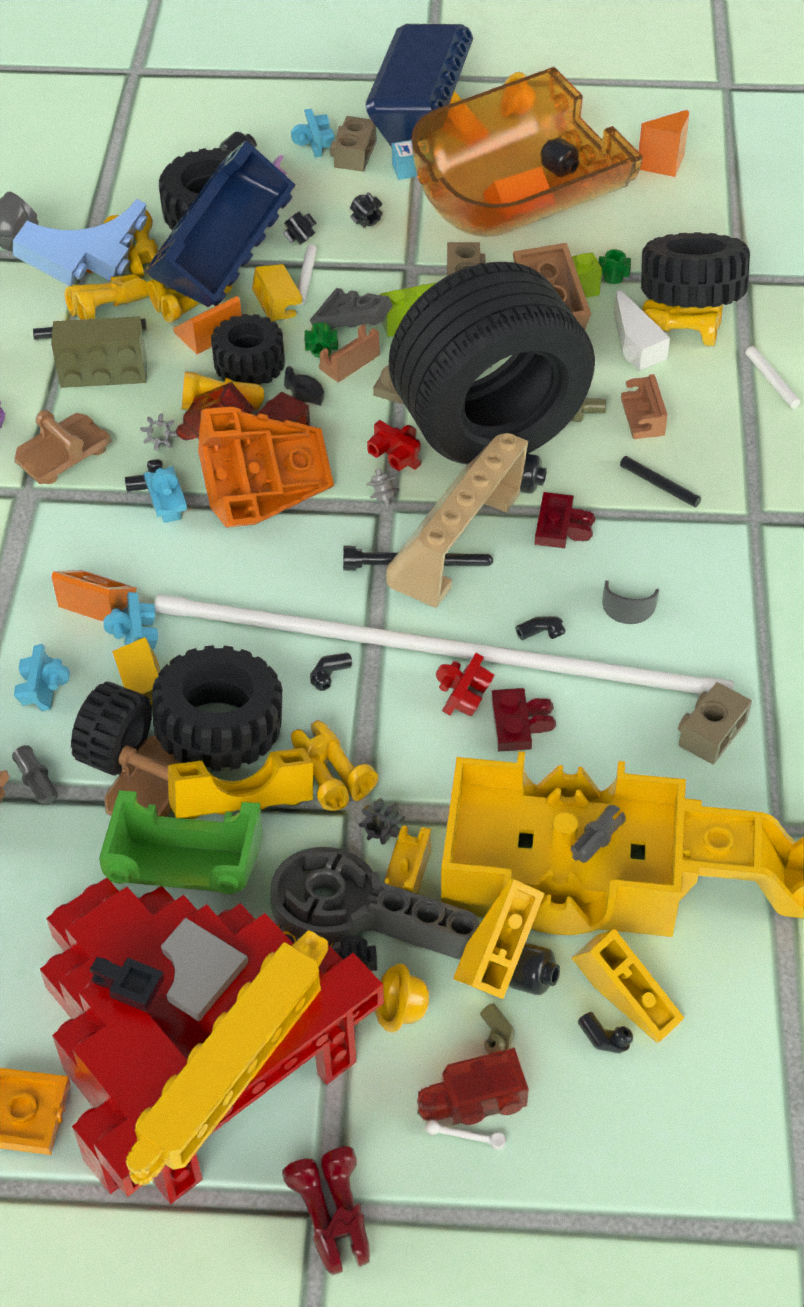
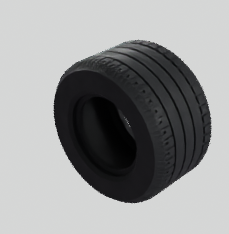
M502 261L466 267L444 277L426 290L413 303L401 320L390 346L388 360L392 384L429 445L443 457L467 465L500 434L510 433L527 440L526 453L528 454L546 444L563 430L579 411L588 394L595 370V355L591 340L552 284L531 267ZM511 356L503 365H501L495 371L481 379L476 380L489 367L499 362L500 360Z

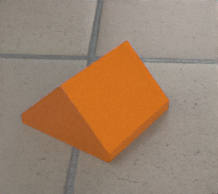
M688 110L641 123L637 163L639 170L676 176L685 154L690 113Z
M542 166L494 181L483 192V197L507 222L555 207V201Z
M236 296L174 327L173 331L192 351L199 354L212 347L211 335L214 334L213 330L220 326L222 321L230 320L232 316H242L240 299Z
M84 570L53 571L51 577L58 607L103 621L115 608L120 609L122 612V609L128 605V592L136 593L137 587Z

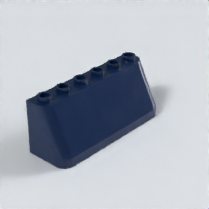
M404 24L396 29L366 100V110L370 119L390 146L391 143L411 140L442 125L473 42V36L468 27H465L463 24Z
M247 140L244 141L217 167L144 272L153 280L206 307L219 305L226 296L224 289L227 285L230 287L239 277L240 273L237 272L239 267H244L252 258L253 253L250 252L254 246L258 247L267 235L264 233L265 229L272 227L278 220L280 215L277 212L280 207L283 209L291 201L293 196L290 193L296 184Z

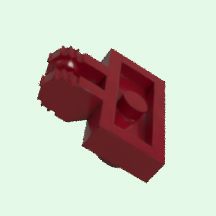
M543 492L534 545L565 549L567 536L573 541H589L593 536L591 527L595 523L596 517H594L591 511L574 509V495Z
M524 688L491 690L498 752L532 749L531 734L550 732L555 728L556 720H554L553 716L548 715L554 710L551 699L534 698L526 703Z

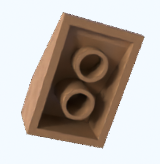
M567 243L514 251V263L526 265L542 274L552 284L578 322L586 329L591 312Z

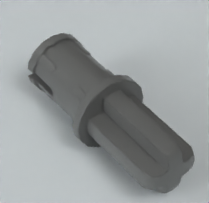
M28 745L18 747L12 753V759L22 773V782L26 786H30L39 803H44L46 806L52 804V801L57 799L58 793L48 778L49 772L47 767L40 764L32 747Z
M615 805L607 806L595 821H591L585 826L584 833L570 849L573 853L572 858L575 861L588 862L600 847H605L610 843L611 835L626 821L624 812L620 813L615 820L612 818L620 810L619 807Z

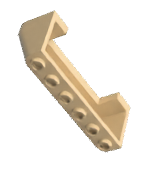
M510 433L497 435L460 472L387 566L386 583L390 588L432 607H438L451 589L452 579L443 576L446 553L483 504L507 513L519 497L528 446L527 440Z

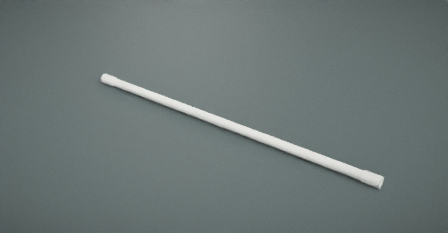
M158 594L155 600V612L181 617L192 616L472 659L474 654L478 653L484 657L483 661L700 695L703 691L709 692L716 682L732 690L734 686V681L687 676L192 601L177 596Z

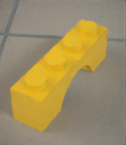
M304 748L273 751L269 753L266 762L259 771L239 781H225L213 776L207 770L203 761L168 765L169 804L176 819H195L200 815L214 813L225 815L226 811L234 812L241 810L242 802L260 803L261 810L272 805H297L302 801L313 800V762Z

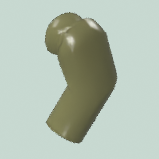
M585 398L571 422H581L583 420V413H606V399Z
M492 1003L487 1005L480 1013V1016L491 1029L488 1040L484 1042V1048L492 1057L499 1058L509 1052L515 1032L513 1026L502 1012Z

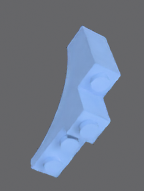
M136 199L124 213L115 219L87 229H52L27 220L13 239V256L68 286H72L76 279L80 280L87 269L111 281L110 277L119 276V274L123 276L130 265L128 252L134 240L133 235L137 230L141 231L147 222L148 217L145 216L146 203Z

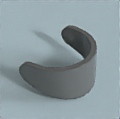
M605 580L602 605L610 618L623 624H638L652 616L656 609L659 589H655L654 594L650 597L631 599L613 593L609 589V581Z

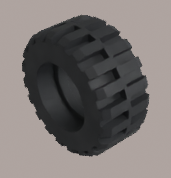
M203 148L197 152L189 151L183 157H176L173 159L172 164L169 163L160 175L158 186L163 219L172 231L217 167L233 152L232 150L222 151L221 148L206 150V148Z
M678 233L654 238V240L647 242L642 249L641 289L648 299L672 307L705 308L732 304L733 301L737 302L744 297L748 291L750 250L746 243L741 242L740 239L730 238L728 235H717L716 233Z
M214 645L205 646L204 649L198 651L196 648L188 650L184 656L179 654L170 661V665L166 664L161 669L153 684L152 708L156 739L169 755L174 753V758L181 763L203 761L205 767L211 768V771H221V768L230 767V770L239 769L243 763L248 765L254 763L259 759V754L264 756L272 749V745L277 742L280 735L283 689L281 682L278 680V675L270 666L267 667V663L259 656L254 658L251 652L244 649L237 651L232 646L224 645L223 648H214ZM208 703H226L234 705L238 709L215 713L200 710L196 707Z

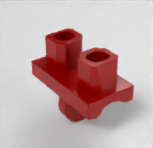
M381 420L374 424V435L367 441V451L370 455L377 458L386 452L389 454L388 463L399 472L407 466L416 470L421 465V461L418 459L421 444L420 440L415 438L416 428L411 425H406L402 429L398 427L393 428Z
M475 653L463 672L460 670L461 664L457 661H453L451 665L442 664L438 667L436 678L441 683L439 685L440 690L447 692L449 688L453 689L442 712L451 716L453 711L457 709L468 716L474 714L482 697L467 688L470 685L484 694L495 676L480 665L484 659L482 655Z

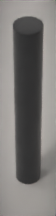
M628 456L622 458L620 466L695 508L700 504L701 497Z

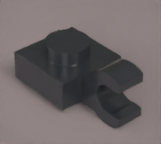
M97 957L90 968V972L94 974L91 981L101 987H110V998L144 1012L147 1011L164 980L163 971L128 957L122 967L107 959Z

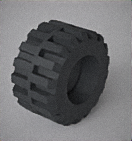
M241 314L242 316H232L230 320L222 321L220 326L213 330L214 334L211 335L214 369L218 377H221L224 382L225 378H229L235 382L254 383L261 386L262 383L268 384L272 382V378H277L280 375V371H283L285 363L283 333L275 321L271 322L270 318L266 316L260 317L258 314Z
M109 681L96 686L82 704L74 722L71 735V753L75 760L110 775H120L122 766L119 764V755L122 749L129 745L138 750L148 737L152 720L150 699L143 694Z

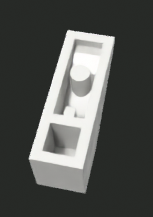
M621 289L616 291L614 316L625 359L631 362L639 371L667 360L670 337Z

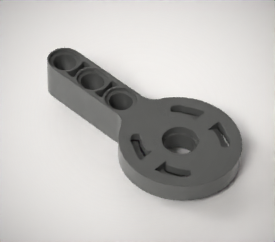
M315 847L299 851L285 859L278 866L271 881L270 905L273 915L287 932L299 939L308 930L323 937L328 943L341 942L347 937L357 936L365 931H376L456 959H461L466 944L480 925L478 917L470 911L380 882L378 872H373L365 861L348 851L338 848ZM319 869V870H311V871H306V872H304V870ZM347 876L350 879H352L358 885V887L351 880L344 877ZM326 887L333 889L337 893L329 897H321L316 895L313 890Z

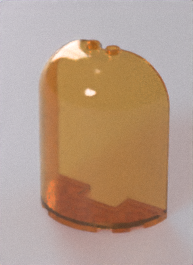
M555 67L433 110L417 122L411 137L413 161L417 177L433 208L446 222L456 229L480 237H494L510 233L627 187V184L637 177L642 165L643 156L614 126L604 129L603 139L593 131L581 118L583 95ZM561 137L578 148L580 164L573 174L558 177L543 167L540 153L544 144L550 139ZM541 166L550 188L524 199L504 204H490L483 197V192L494 181Z

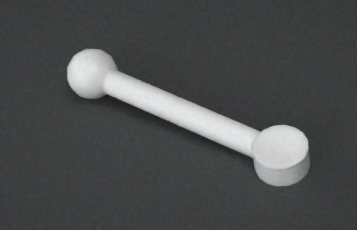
M434 1119L427 1121L425 1124V1131L429 1135L442 1133L489 1143L495 1150L503 1149L506 1143L505 1136L500 1132L493 1133L490 1136L439 1125Z

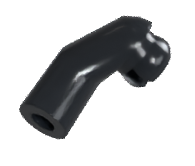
M159 459L148 461V471L146 472L156 473L157 469L163 468V462ZM144 474L125 477L127 492L148 489Z
M558 616L534 617L515 627L520 640H525L545 630L548 631L551 639L557 638L566 632L565 627L562 625L564 621Z
M346 652L321 657L310 673L311 684L319 691L329 689L332 683L330 676L333 671L351 668V655Z
M593 1012L584 1014L578 1020V1025L597 1050L620 1054L630 1048L633 1034L629 1028L621 1026L616 1027L614 1031L604 1029Z

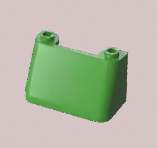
M119 790L99 856L101 870L111 882L215 891L223 894H234L245 888L260 853L263 840L260 803L242 802L240 812L233 816V812L226 811L223 822L184 818L176 819L173 817L157 816L156 805L149 804L148 809L141 806L136 801L137 792Z

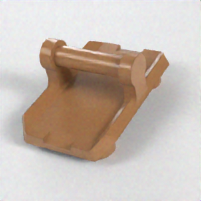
M43 410L36 416V424L40 427L39 435L17 447L14 461L39 484H52L57 481L58 474L88 456L104 453L106 446L112 442V439L104 429L101 430L87 415L75 413L58 423L54 420V415L51 412Z
M150 736L144 740L138 750L129 745L122 749L119 755V764L122 766V772L104 796L105 812L108 815H112L119 790L137 792L136 801L147 809L149 804L156 805L157 816L168 817L172 811L168 794V765L181 762L174 758V753L169 755L161 747V743L156 739V736Z

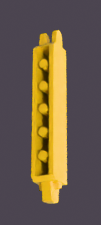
M308 930L292 946L284 942L276 953L271 952L268 954L261 965L260 973L252 983L247 982L241 988L237 996V1002L229 1012H223L217 1018L210 1036L203 1044L198 1043L193 1048L188 1057L187 1065L179 1075L171 1076L162 1090V1096L156 1104L142 1112L137 1120L135 1129L138 1141L131 1148L132 1152H128L129 1155L126 1156V1164L128 1170H130L129 1174L135 1184H139V1186L149 1184L165 1165L173 1170L186 1167L321 991L318 967L328 951V941Z

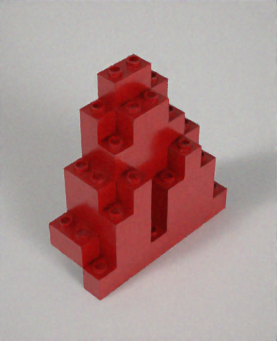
M106 877L99 883L87 887L81 895L69 903L57 907L46 918L53 939L64 952L52 956L40 968V972L47 990L71 1018L65 1021L58 1028L57 1032L52 1034L63 1070L93 1107L85 1111L78 1118L77 1122L72 1125L83 1160L109 1194L121 1188L125 1195L129 1197L143 1186H139V1184H135L131 1180L130 1170H128L126 1164L128 1152H132L131 1148L138 1141L135 1129L139 1116L146 1108L153 1107L162 1096V1090L171 1076L179 1075L187 1065L188 1057L193 1048L198 1043L203 1044L210 1036L217 1018L223 1012H229L237 1002V996L241 988L247 982L252 983L260 973L261 965L268 954L271 952L276 953L284 942L291 946L294 943L266 913L255 919L241 903L231 910L221 912L217 916L207 904L197 910L184 894L175 900L163 886L143 894L138 899L128 886L119 891ZM185 918L240 951L248 958V964L200 1021L168 1002L167 993L174 982L175 969L173 963L162 953L161 945ZM328 944V951L318 967L321 991L212 1133L314 1056L316 1058L317 1075L326 1085L356 1063L354 1026L384 1004L383 983L354 953L343 960ZM97 957L107 959L121 967L128 957L163 971L164 980L146 1012L110 998V987H101L91 981L94 974L90 972V968ZM197 1153L186 1167L173 1170L165 1165L159 1174L153 1177L152 1182L170 1205L203 1180Z

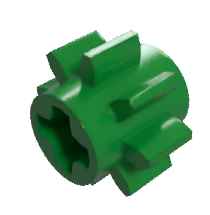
M612 249L606 252L605 257L599 256L598 263L602 268L601 276H603L604 281L609 284H618L623 281L624 277H630L631 258H626L623 251Z
M314 323L311 331H304L305 351H311L314 357L320 358V352L327 348L328 356H330L332 350H338V331L332 330L328 323Z

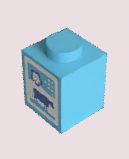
M422 138L391 143L392 166L398 180L428 175V164L432 163L430 149L425 148Z

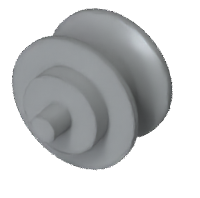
M381 469L375 470L376 476L371 477V482L366 483L367 486H372L375 491L370 496V499L377 498V501H384L385 505L391 504L389 499L395 497L394 493L399 491L398 488H393L391 481L396 476H389L388 473L382 474Z

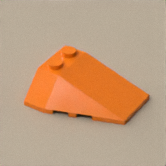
M235 407L208 408L201 411L198 444L199 458L210 508L226 528L256 525L334 486L321 428L288 420L281 422L269 419L268 415L260 413L253 415L241 412V409Z

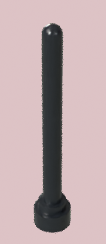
M343 546V571H356V568H362V565H389L397 553L362 552V549H356V546ZM446 553L444 566H490L493 563V557L490 554Z

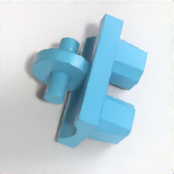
M312 108L304 109L308 124H298L292 129V141L301 146L307 145L310 142L314 157H322V149L330 148L332 141H334V133L330 129L327 114L314 116Z
M171 466L165 470L159 468L156 470V473H144L145 482L157 517L162 516L164 523L180 520L181 511L187 510V505L174 467Z
M128 592L127 607L122 609V612L118 608L113 609L103 620L104 630L114 635L116 639H121L124 636L125 645L146 637L151 648L155 649L158 641L157 628L142 627V625L153 624L155 619L154 604L139 603L138 593Z
M43 644L34 645L32 656L20 659V674L28 681L15 685L14 696L23 706L35 703L41 711L51 710L54 690H57L58 686L64 685L69 681L70 671L66 666L62 665L61 659L49 657L45 652Z

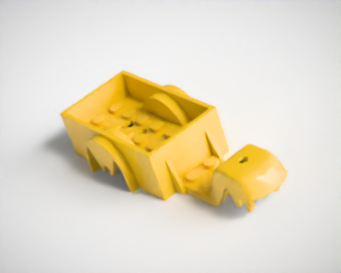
M518 751L517 763L456 757L441 866V902L470 911L477 917H485L509 880L514 879L545 893L532 924V930L554 935H578L597 929H616L619 932L673 937L679 901L697 883L698 876L756 881L778 914L804 919V836L796 842L784 830L776 818L764 812L701 806L702 800L685 798L686 779L625 773V761H618L614 782L605 790L600 791L583 767H578L576 774H566L563 772V765H558L539 784H534L525 772V752ZM615 805L619 807L620 810L612 818L615 820L620 813L624 812L626 821L611 835L610 843L605 847H600L588 862L575 861L572 858L573 853L570 849L584 833L585 826L589 822L595 821L607 806ZM521 833L534 834L532 849L518 847L519 835ZM631 844L644 845V860L630 859Z

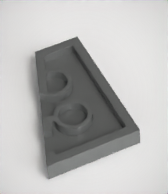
M336 288L312 316L310 322L312 326L314 323H328L332 329L343 326L355 327L363 324L377 325L385 319V315L393 305L388 296L370 293L359 296L357 291L351 290L346 294L343 289Z

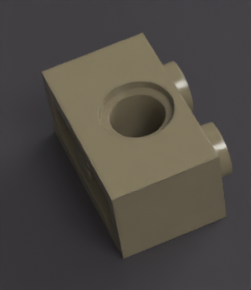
M716 682L709 692L703 691L696 702L695 710L691 714L687 712L681 719L678 730L681 732L679 746L714 765L748 721L752 700Z

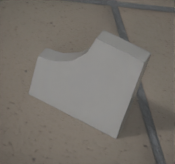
M187 918L180 923L161 945L162 953L173 963L175 969L174 982L167 993L168 1002L197 1021L204 1017L248 964L246 955Z

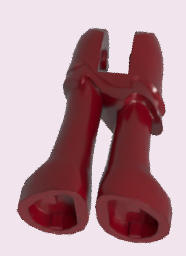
M349 1146L330 1150L320 1159L323 1176L329 1186L337 1210L332 1220L324 1199L316 1161L308 1158L300 1159L288 1164L282 1170L283 1180L287 1187L299 1193L306 1204L314 1228L313 1240L316 1244L315 1247L325 1269L331 1275L343 1272L340 1252L335 1243L336 1240L349 1237L351 1251L358 1267L366 1265L370 1261V1246L364 1225L365 1215L362 1214L361 1203L355 1205L350 1188V1176L357 1165V1158L354 1149Z

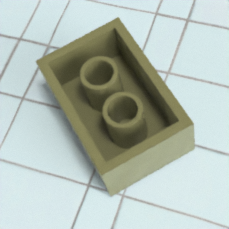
M140 316L53 321L51 345L60 388L146 383L147 357Z

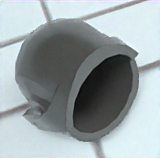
M9 191L0 199V247L13 251V239L28 220L39 225V221L37 220L38 215L21 197Z

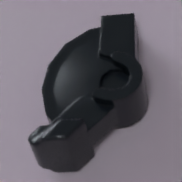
M287 366L284 386L287 390L290 388L292 391V399L297 403L308 402L321 406L325 392L321 384L315 378L308 375H296L293 368Z

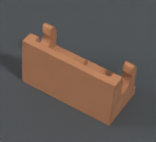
M361 325L358 328V338L330 356H328L327 348L320 352L319 369L336 382L342 381L380 356L379 331L373 328L369 331V335H367L366 325Z
M650 374L649 377L633 378L626 381L627 388L639 387L635 391L621 393V401L632 438L665 436L668 414L655 374Z

